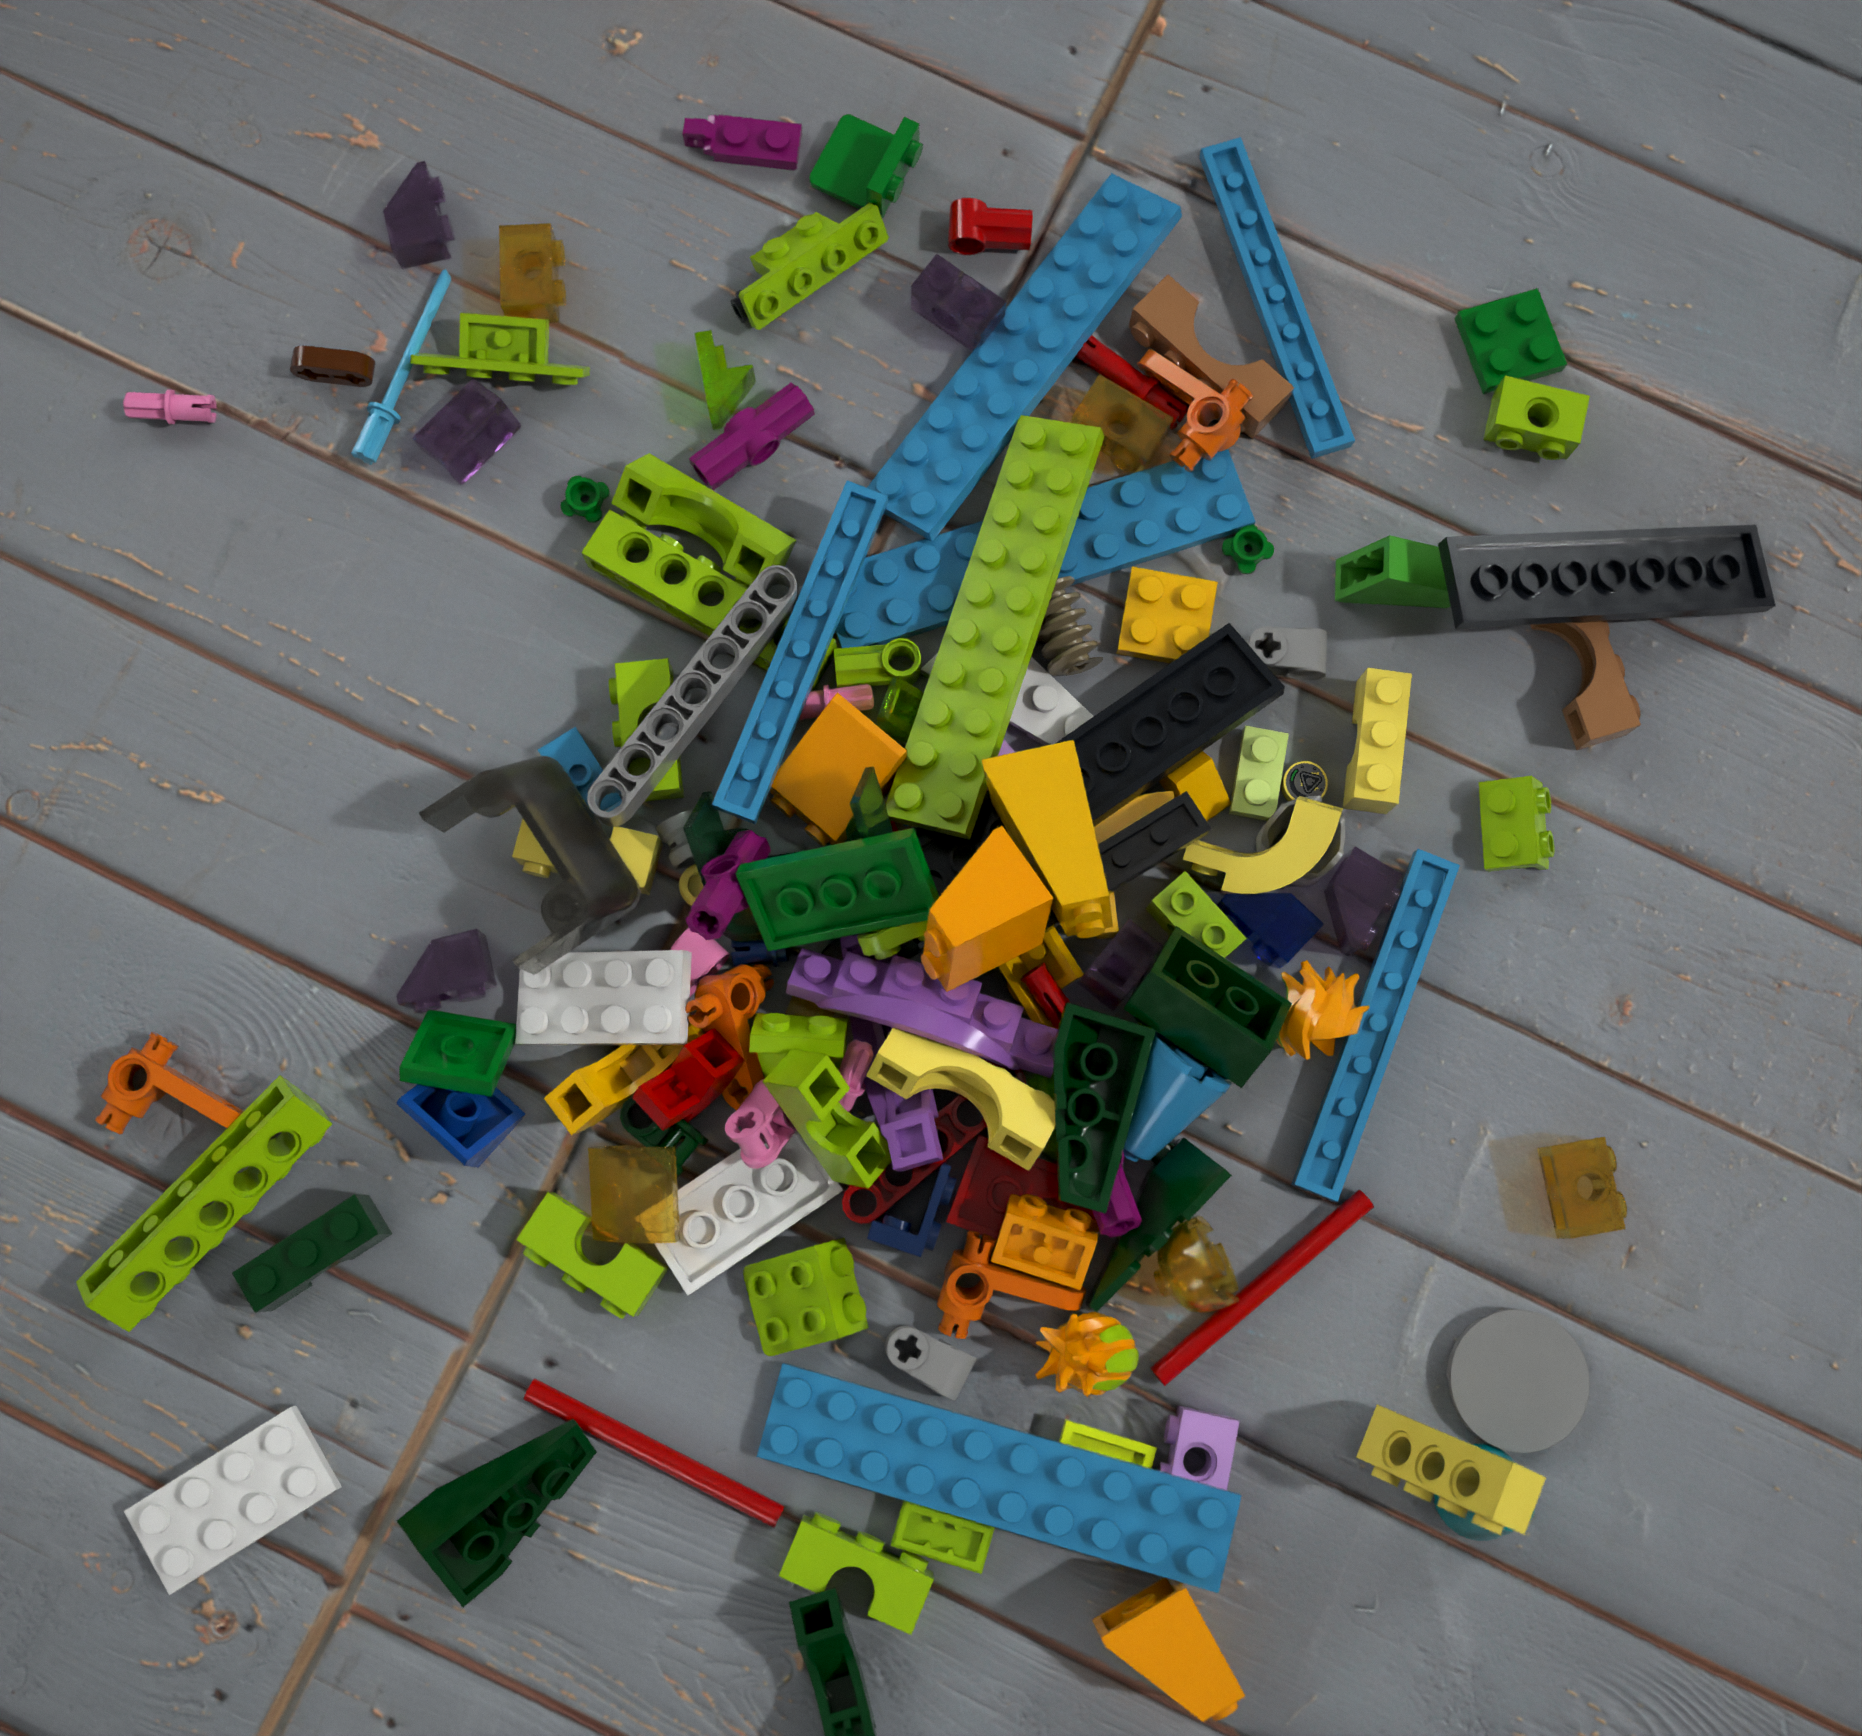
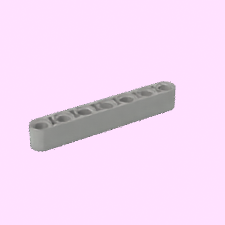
M773 565L765 568L756 577L591 785L587 795V802L589 808L601 823L617 827L631 819L788 620L799 596L796 578L788 568L781 565ZM777 584L787 586L790 589L787 595L779 599H773L766 594L769 588ZM747 619H757L762 623L761 628L752 634H746L739 630L741 623ZM729 653L735 657L729 667L718 669L711 665L713 659L718 654ZM693 688H702L707 691L705 699L697 704L685 702L684 697L686 693ZM675 723L679 726L677 734L671 739L661 740L656 737V732L662 724ZM637 758L649 759L651 763L647 772L639 776L628 773L632 761ZM618 793L622 795V802L616 810L605 812L600 809V803L607 794Z

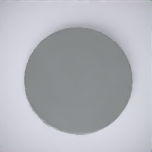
M1507 1309L1480 1317L1460 1334L1448 1359L1446 1377L1448 1378L1450 1396L1457 1411V1416L1473 1435L1496 1448L1515 1453H1532L1548 1449L1571 1434L1586 1410L1590 1393V1377L1584 1354L1576 1340L1562 1325L1540 1313L1521 1309Z

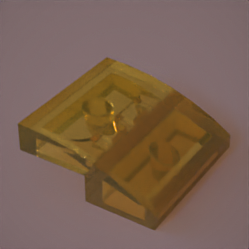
M635 1145L589 1147L593 1240L622 1243H676L679 1241L680 1227L675 1146L635 1148Z

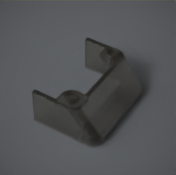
M537 756L480 772L419 812L423 821L445 833L475 812L484 817L494 818L505 814L514 807L517 808L563 880L562 883L552 888L544 896L541 903V915L551 934L512 959L517 968L533 975L632 911L638 904L641 896L638 880L595 814L589 808V805L569 774L558 761L549 756Z

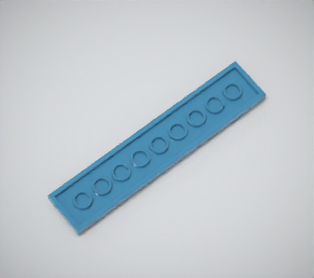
M1110 174L867 488L888 495V504L884 511L885 515L926 539L934 541L1010 442L1020 416H1030L1083 347L1084 343H1086L1182 218L1181 206L1117 175Z
M1229 450L1217 452L1211 461L1202 457L1191 473L1186 471L1184 467H1180L1176 462L1170 461L1088 487L1058 578L1072 576L1075 579L1072 585L1235 534L1242 527L1255 524L1256 521ZM983 521L939 534L933 542L923 539L866 557L835 630L840 647L885 645L894 639H906L946 626L949 622Z
M782 1363L757 1453L759 1458L1215 1593H1219L1242 1496L1239 1493L788 1363Z

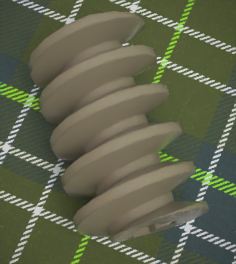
M1072 576L1057 578L1037 638L1038 642L1045 644L1041 653L1045 659L1051 660L1047 670L1053 676H1068L1082 673L1097 666L1103 660V657L1089 658L1088 653L1098 647V642L1095 640L1083 641L1082 637L1092 631V626L1090 624L1078 625L1076 622L1085 616L1087 612L1084 608H1071V605L1081 597L1079 592L1066 593L1065 591L1066 588L1075 582Z

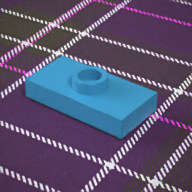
M574 727L538 749V752L582 822L587 826L598 819L589 808L587 795L591 785L602 773L603 769L577 728ZM607 794L600 803V809L610 812L618 807L622 802L619 794Z

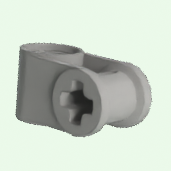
M1263 626L1256 629L1246 641L1276 677H1288L1294 680L1306 681L1326 677L1327 632L1323 629ZM1259 644L1263 645L1265 653H1271L1268 658L1264 657L1263 650L1256 649Z
M907 1325L898 1326L893 1329L886 1337L884 1344L885 1354L893 1365L919 1379V1382L953 1401H956L977 1358L942 1339L938 1341L924 1332ZM909 1335H913L915 1337L913 1345L918 1348L915 1357L906 1355L904 1360H899L900 1351L894 1346L898 1338L906 1340Z

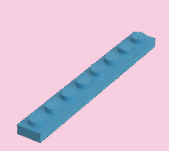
M1239 137L1201 148L1199 159L1279 374L1294 387L1289 400L1311 459L1352 447L1355 438L1242 138Z
M846 481L712 803L714 809L756 825L888 504V495Z
M1420 849L1413 852L1357 1007L1370 1006V1008L1363 1014L1358 1034L1345 1037L1291 1185L1330 1201L1338 1202L1460 865Z

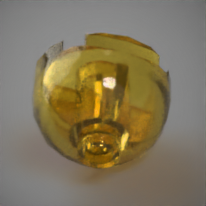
M1197 1215L1189 1221L1186 1220L1172 1228L1174 1232L1157 1254L1159 1269L1153 1272L1156 1285L1164 1297L1171 1295L1180 1307L1190 1312L1209 1313L1239 1302V1298L1232 1294L1239 1291V1287L1222 1243L1215 1246L1206 1235L1214 1231L1211 1225L1202 1216Z

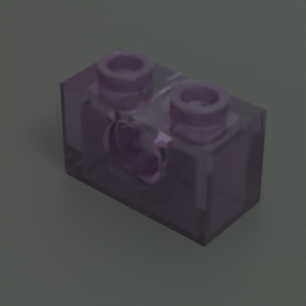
M938 254L933 257L911 285V309L971 351L976 347L980 348L1005 316L1007 301Z

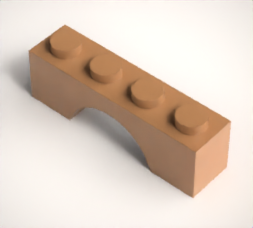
M1167 274L1132 309L1128 327L1131 329L1133 337L1142 346L1147 348L1150 346L1155 352L1220 394L1227 387L1231 379H1235L1238 385L1240 383L1252 393L1253 398L1241 410L1245 420L1240 424V432L1244 431L1253 439L1287 405L1294 387L1263 359L1246 365H1230L1220 362L1207 354L1199 344L1194 331V318L1199 301Z
M1607 621L1530 625L1532 630L1547 631L1564 639L1574 649L1579 658L1582 669L1581 685L1574 699L1562 709L1576 750L1626 736L1641 725L1639 721L1640 707L1636 698L1630 695L1624 681V664L1621 658L1613 652L1609 641L1610 630Z

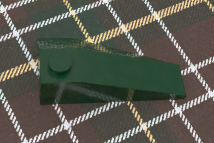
M1068 1002L1064 1005L1052 1048L1058 1198L1060 1201L1106 1214L1156 1030Z
M1181 1138L1174 1144L1172 1142L1168 1143L1150 1159L1154 1165L1147 1171L1134 1199L1142 1221L1137 1228L1128 1231L1124 1235L1117 1236L1086 1302V1305L1092 1311L1097 1313L1136 1274L1142 1266L1139 1262L1145 1256L1149 1258L1168 1242L1169 1237L1174 1232L1172 1227L1177 1222L1181 1224L1185 1220L1189 1221L1232 1176L1225 1168L1187 1139Z
M572 1419L436 1488L400 1517L397 1522L419 1554L459 1604L465 1607L503 1575L512 1563L509 1555L524 1535L530 1538L540 1527L537 1519L552 1500L561 1499L597 1452L577 1422Z

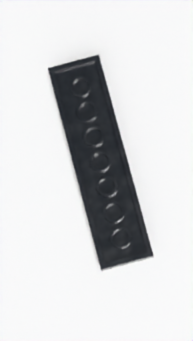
M1756 525L1445 537L1438 543L1455 628L1766 612L1776 606Z

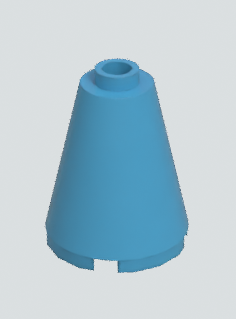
M1156 1031L1124 1145V1157L1134 1162H1138L1140 1158L1144 1160L1152 1159L1225 1094L1232 1085V1082L1226 1081L1227 1079L1217 1075L1211 1067L1190 1053L1183 1052L1172 1041Z

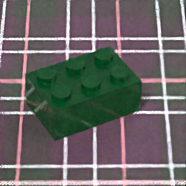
M1176 926L1148 964L1123 1009L1132 1014L1141 1024L1155 1029L1172 1041L1183 1052L1190 1053L1211 1067L1220 1077L1228 1079L1242 1088L1272 1051L1292 1003Z

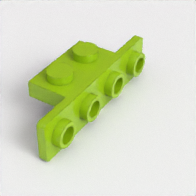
M868 203L839 224L818 212L806 215L798 220L795 227L780 237L770 239L763 245L761 250L752 255L750 259L754 269L762 277L739 293L740 301L751 326L757 330L762 329L886 243L889 236L878 206Z
M462 312L460 313L459 356L429 353L411 355V364L423 365V373L450 374V367L466 368V376L493 378V371L509 372V380L535 381V374L552 375V383L578 385V377L590 376L589 366L548 363L549 319Z

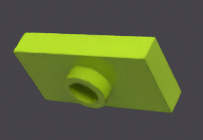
M903 1500L890 1546L982 1574L995 1527Z

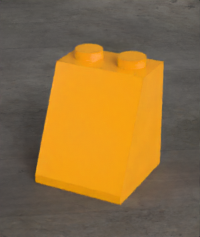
M837 693L778 769L770 788L771 794L774 795L770 801L788 818H791L795 813L808 824L804 831L821 846L824 847L828 842L831 845L844 843L891 790L898 768L907 759V750Z
M1003 826L993 830L929 909L921 961L929 977L933 980L938 978L946 992L1041 945L1043 942L1053 897Z
M1163 1577L1092 1619L1107 1649L1202 1722L1209 1718H1212L1213 1721H1218L1229 1716L1238 1708L1237 1701L1246 1697L1182 1582Z

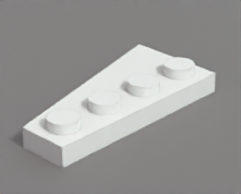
M937 654L921 668L923 676L930 677ZM1031 657L1009 723L1027 733L1028 737L1043 746L1052 745L1094 716Z

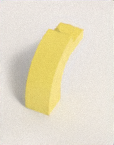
M1299 796L1285 835L1272 847L1260 852L1243 853L1197 840L1186 847L1183 860L1192 862L1191 869L1205 875L1217 876L1218 871L1225 872L1226 875L1221 888L1223 891L1257 894L1280 889L1304 876L1319 862L1334 837L1343 808Z

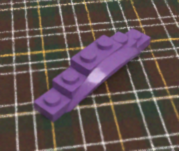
M858 934L841 937L843 961L847 951L876 960L874 955L866 956L863 954L857 940ZM902 950L894 955L903 957ZM893 955L877 961L890 964ZM849 1016L853 1039L868 1042L872 1045L874 1057L869 1066L870 1069L879 1049L893 1027ZM865 1076L864 1083L881 1134L887 1139L893 1170L901 1172L943 1160L934 1118L939 1116L933 1089L920 1091L906 1100Z
M801 948L787 982L786 994L814 1002L819 1008L869 1020L940 1042L1011 1070L1023 1069L1051 1078L1053 1073L1052 1048L1058 1029L1021 1018L1024 1009L1022 1006L981 994L982 982L972 979L946 992L938 978L933 980L929 977L922 963L893 955L891 963L887 964L847 951L844 961Z

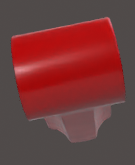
M957 199L950 205L948 247L952 252L961 255L980 254L985 248L1030 250L1033 222L1032 210L988 208L987 204L979 199Z

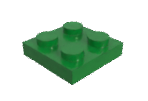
M1538 288L1458 311L1454 318L1483 394L1495 391L1505 376L1531 381L1561 372L1567 365Z
M428 1009L399 1067L400 1081L492 1097L515 1044L516 1024Z

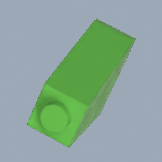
M1389 535L1336 559L1335 601L1431 608L1451 607L1439 547Z

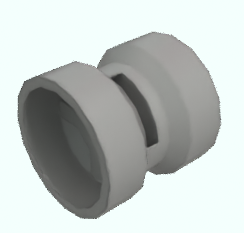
M689 810L674 815L656 827L661 841L668 844L669 848H672L669 859L675 870L685 869L698 864L715 852L710 839L701 836L700 828L702 821L696 810Z

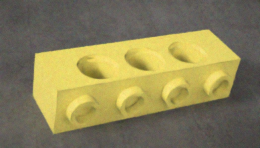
M1376 1405L1356 1458L1374 1466L1371 1473L1372 1476L1398 1487L1400 1480L1404 1479L1406 1480L1403 1488L1404 1491L1430 1503L1433 1495L1436 1494L1440 1496L1437 1503L1438 1507L1464 1519L1468 1510L1473 1511L1475 1514L1472 1523L1498 1535L1502 1534L1504 1526L1525 1535L1546 1477L1519 1464L1380 1405Z

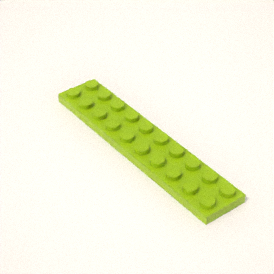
M1021 415L1018 419L905 746L907 759L896 772L882 813L888 821L970 840L988 787L982 759L996 757L999 754L1105 437L1101 427Z

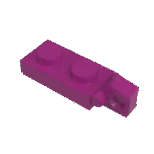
M718 114V116L708 115V120L703 118H685L682 135L686 147L703 148V153L713 156L715 162L795 171L798 166L802 124Z

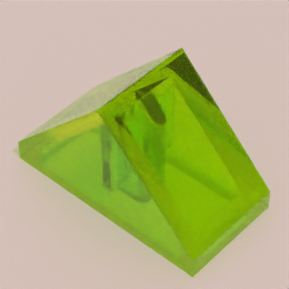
M892 676L877 716V726L891 738L907 743L924 692L900 677Z

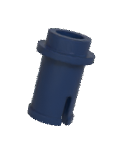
M733 937L731 940V948H735L736 951L731 952L734 966L740 964L773 963L774 967H780L781 962L789 961V947L768 951L762 937Z

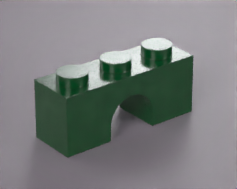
M354 1194L239 1267L232 1274L255 1313L273 1311L311 1287V1281L323 1272L343 1261L353 1260L392 1235V1232L369 1195Z

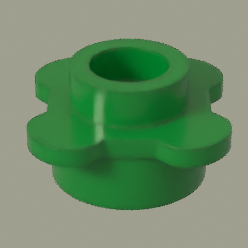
M582 476L570 478L565 492L566 499L560 504L563 514L568 517L573 515L585 517L589 523L598 522L603 516L601 511L603 501L610 495L609 488L604 482L596 483L590 478ZM583 496H588L589 500L588 502L584 503L581 501V498Z
M1252 524L1242 527L1234 538L1225 539L1222 544V552L1224 555L1231 556L1238 564L1239 572L1251 574L1255 571L1256 565L1263 559L1268 560L1273 556L1274 546L1271 542L1267 541L1265 534ZM1248 545L1252 548V551L1246 552L1244 547Z

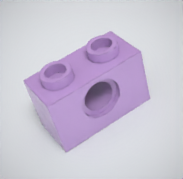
M1177 1405L1176 1415H1168L1165 1425L1164 1443L1170 1444L1167 1463L1160 1462L1157 1470L1227 1490L1239 1421L1233 1417ZM1193 1447L1203 1448L1206 1454V1462L1203 1468L1197 1472L1186 1471L1183 1464L1185 1453Z

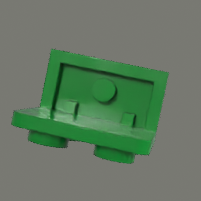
M843 115L810 173V185L814 189L858 209L863 208L868 203H873L878 206L883 219L891 202L895 203L898 200L909 168H914L921 156L923 143L919 142V123L904 117L894 135L853 115Z

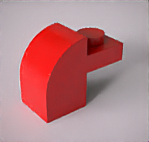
M713 1028L685 1044L672 1066L638 1086L632 1098L664 1131L681 1119L689 1122L705 1110L727 1088L745 1060Z

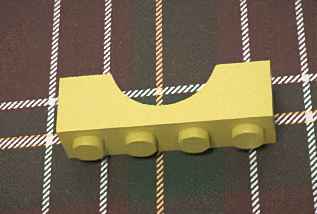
M892 1028L866 1075L906 1100L914 1094L927 1089H946L964 1096L978 1108L986 1122L988 1147L1028 1171L1043 1151L1056 1126L1055 1101L1047 1093L1033 1089L1014 1078L1007 1070L994 1066L976 1055L896 1028Z

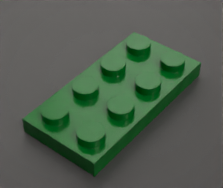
M914 828L740 864L735 873L768 951L927 921L929 909L939 898Z

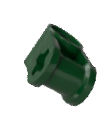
M630 1097L624 1102L620 1111L622 1126L647 1147L648 1151L657 1160L680 1176L683 1172L682 1165L699 1144L705 1145L709 1140L684 1119H681L664 1131L654 1121L645 1129L635 1127L631 1120V1112L638 1104ZM685 1136L684 1141L679 1145V1147L674 1151V1153L671 1154L673 1148Z

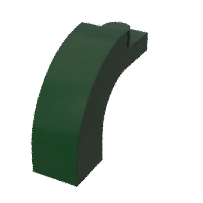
M836 1588L790 1601L789 1606L797 1646L812 1682L824 1736H876V1724L861 1664Z

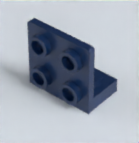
M942 1163L939 1167L917 1235L909 1233L911 1223L885 1215L882 1223L872 1221L867 1239L918 1257L922 1256L924 1249L933 1251L942 1225L933 1221L938 1205L948 1206L957 1178L948 1176L951 1165Z

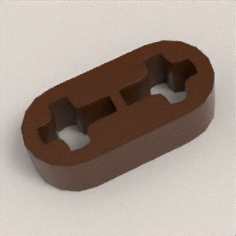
M296 346L293 349L290 372L301 379L355 387L370 386L375 370V360L366 354L315 346Z

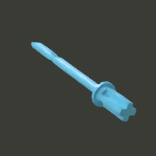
M446 269L442 270L435 283L423 314L415 327L382 402H369L367 406L369 415L351 452L355 458L362 459L366 464L372 465L373 462L376 463L393 424H399L401 420L400 415L393 408L413 366L411 364V355L419 353L432 320L451 282V276Z

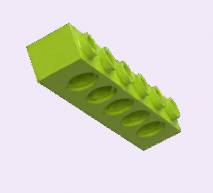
M609 509L581 552L587 566L710 637L749 588V585L738 578H735L733 581L721 574V568L704 556L699 555L695 559L683 552L684 547L672 537L661 534L659 538L646 530L647 526L625 512L621 516ZM643 549L649 552L646 559L642 562L632 563L627 560L628 556L635 550ZM672 571L686 573L685 579L679 584L671 585L664 582L666 576ZM710 592H718L724 596L723 600L716 606H706L701 603L703 597ZM788 620L754 661L755 664L767 671L777 649L776 643L782 637ZM760 621L753 628L740 626L739 630L746 634H752L761 628L762 623ZM834 638L830 642L811 691H814L834 658V649H837L836 639Z
M279 1075L76 1281L86 1307L127 1332H130L141 1320L150 1316L158 1302L175 1285L180 1284L187 1278L194 1265L209 1250L216 1248L222 1242L225 1234L236 1222L256 1207L259 1199L277 1181L283 1179L290 1172L292 1165L310 1147L320 1142L326 1130L332 1125V1122L321 1106L282 1075ZM282 1132L278 1137L271 1139L275 1134ZM248 1167L245 1171L237 1173L242 1168ZM215 1201L210 1206L203 1208L206 1204ZM179 1237L177 1240L169 1242L172 1239ZM142 1272H145L144 1274L135 1277L136 1275H138V1274H140V1273H142Z

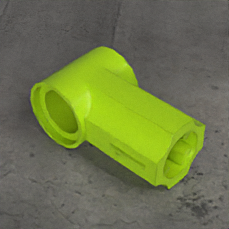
M898 638L891 640L885 645L834 649L837 688L869 684L870 686L892 685L895 688H907L916 683L920 677L921 653L918 646L909 639ZM906 656L911 659L913 665L908 670L897 671L890 666V662L895 657Z

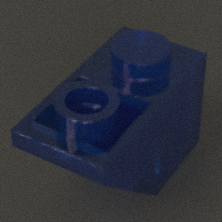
M1292 893L1226 894L1217 904L1219 909L1239 931L1254 944L1251 947L1252 952L1266 965L1272 966L1274 963L1279 969L1286 965L1324 925Z

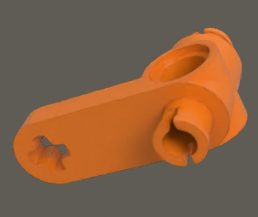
M1149 349L1137 363L1138 368L1148 378L1155 377L1161 382L1159 385L1162 389L1189 406L1187 421L1177 432L1182 441L1169 455L1180 467H1184L1186 471L1191 473L1202 457L1211 461L1217 452L1227 450L1236 443L1241 431L1240 424L1245 420L1241 410L1253 398V395L1241 383L1238 385L1235 379H1231L1227 387L1220 394L1159 353ZM1221 418L1217 424L1207 427L1212 420Z
M740 964L721 975H707L703 977L697 984L695 999L689 1001L685 1009L686 1013L696 1009V1013L687 1017L693 1026L703 1029L705 1033L715 1028L745 1060L731 1083L722 1092L726 1102L735 1110L750 1095L754 1086L761 1079H764L757 1052H749L751 1031L747 1021L756 1013L758 1006L764 1001L766 992L774 984L773 979L763 981L764 978L772 975L769 968L763 964H755L752 967Z
M151 1032L142 1050L132 1047L127 1055L117 1059L111 1066L108 1073V1085L101 1094V1097L107 1101V1104L95 1121L100 1125L107 1124L105 1128L122 1135L132 1116L143 1118L151 1104L161 1099L166 1093L226 1128L244 1110L168 1066L166 1063L179 1046L172 1041L168 1042L167 1038ZM143 1067L147 1073V1080L141 1089L136 1090L133 1086V1076L137 1070Z
M968 1231L964 1249L954 1250L945 1266V1279L937 1301L938 1308L944 1311V1314L939 1323L938 1330L951 1337L954 1327L956 1331L955 1338H967L970 1321L981 1319L985 1305L990 1300L994 1290L1060 1309L1078 1311L1082 1307L1086 1289L1082 1286L1081 1290L993 1263L991 1262V1254L996 1245V1239L983 1233L981 1240L978 1238L979 1232ZM965 1273H975L981 1277L979 1283L971 1288H963L956 1281Z

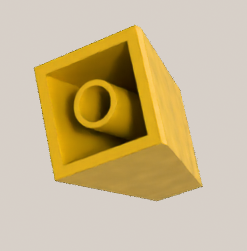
M1074 740L982 759L992 805L1010 837L1052 895L1051 909L1066 935L1091 938L1102 934L1105 928L1113 927L1109 891Z

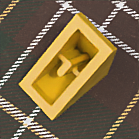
M1203 751L1159 781L1165 791H1173L1174 798L1187 791L1206 821H1209L1231 805L1229 796L1212 758Z

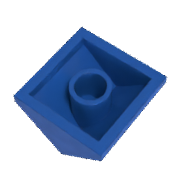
M418 1084L401 1096L396 1103L463 1165L476 1168L480 1167L526 1114L497 1087L492 1097Z

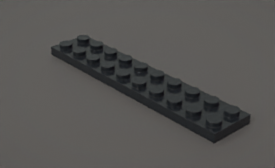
M1230 623L1056 742L1061 743L1074 740L1094 827L1284 694L1285 686ZM989 790L985 793L970 840L935 831H928L918 838L939 897L993 830L1000 826H1003L1006 830L992 805ZM918 938L913 939L919 949L924 947L925 941H918Z

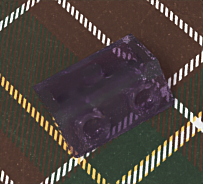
M472 379L412 439L421 450L444 466L455 481L463 485L521 428V424L500 397L475 379Z

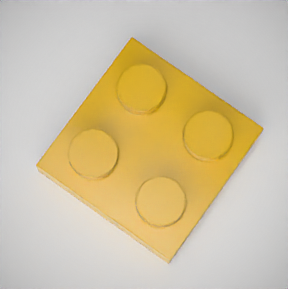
M1132 567L1129 575L1116 654L1170 664L1209 637L1218 582Z

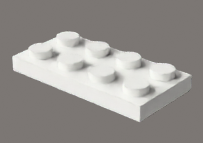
M686 950L521 954L515 1044L523 1046L687 1044L689 1023L687 1017L689 1013H686L685 1009L690 1001L692 952Z
M797 1130L771 1164L758 1169L749 1168L744 1164L740 1156V1148L638 1216L639 1221L687 1296L844 1191L839 1182L832 1181Z
M295 1405L126 1509L124 1513L168 1594L171 1595L334 1493L342 1486L298 1407Z

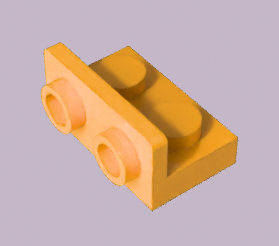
M1011 1194L992 1253L991 1262L1081 1290L1098 1241L1099 1228L1097 1222L1090 1215L1078 1209H1067L1065 1211L1047 1205L1043 1199L1034 1195L1025 1194L1018 1196Z

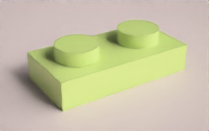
M1245 725L1242 730L1229 814L1268 821L1275 813L1289 733Z

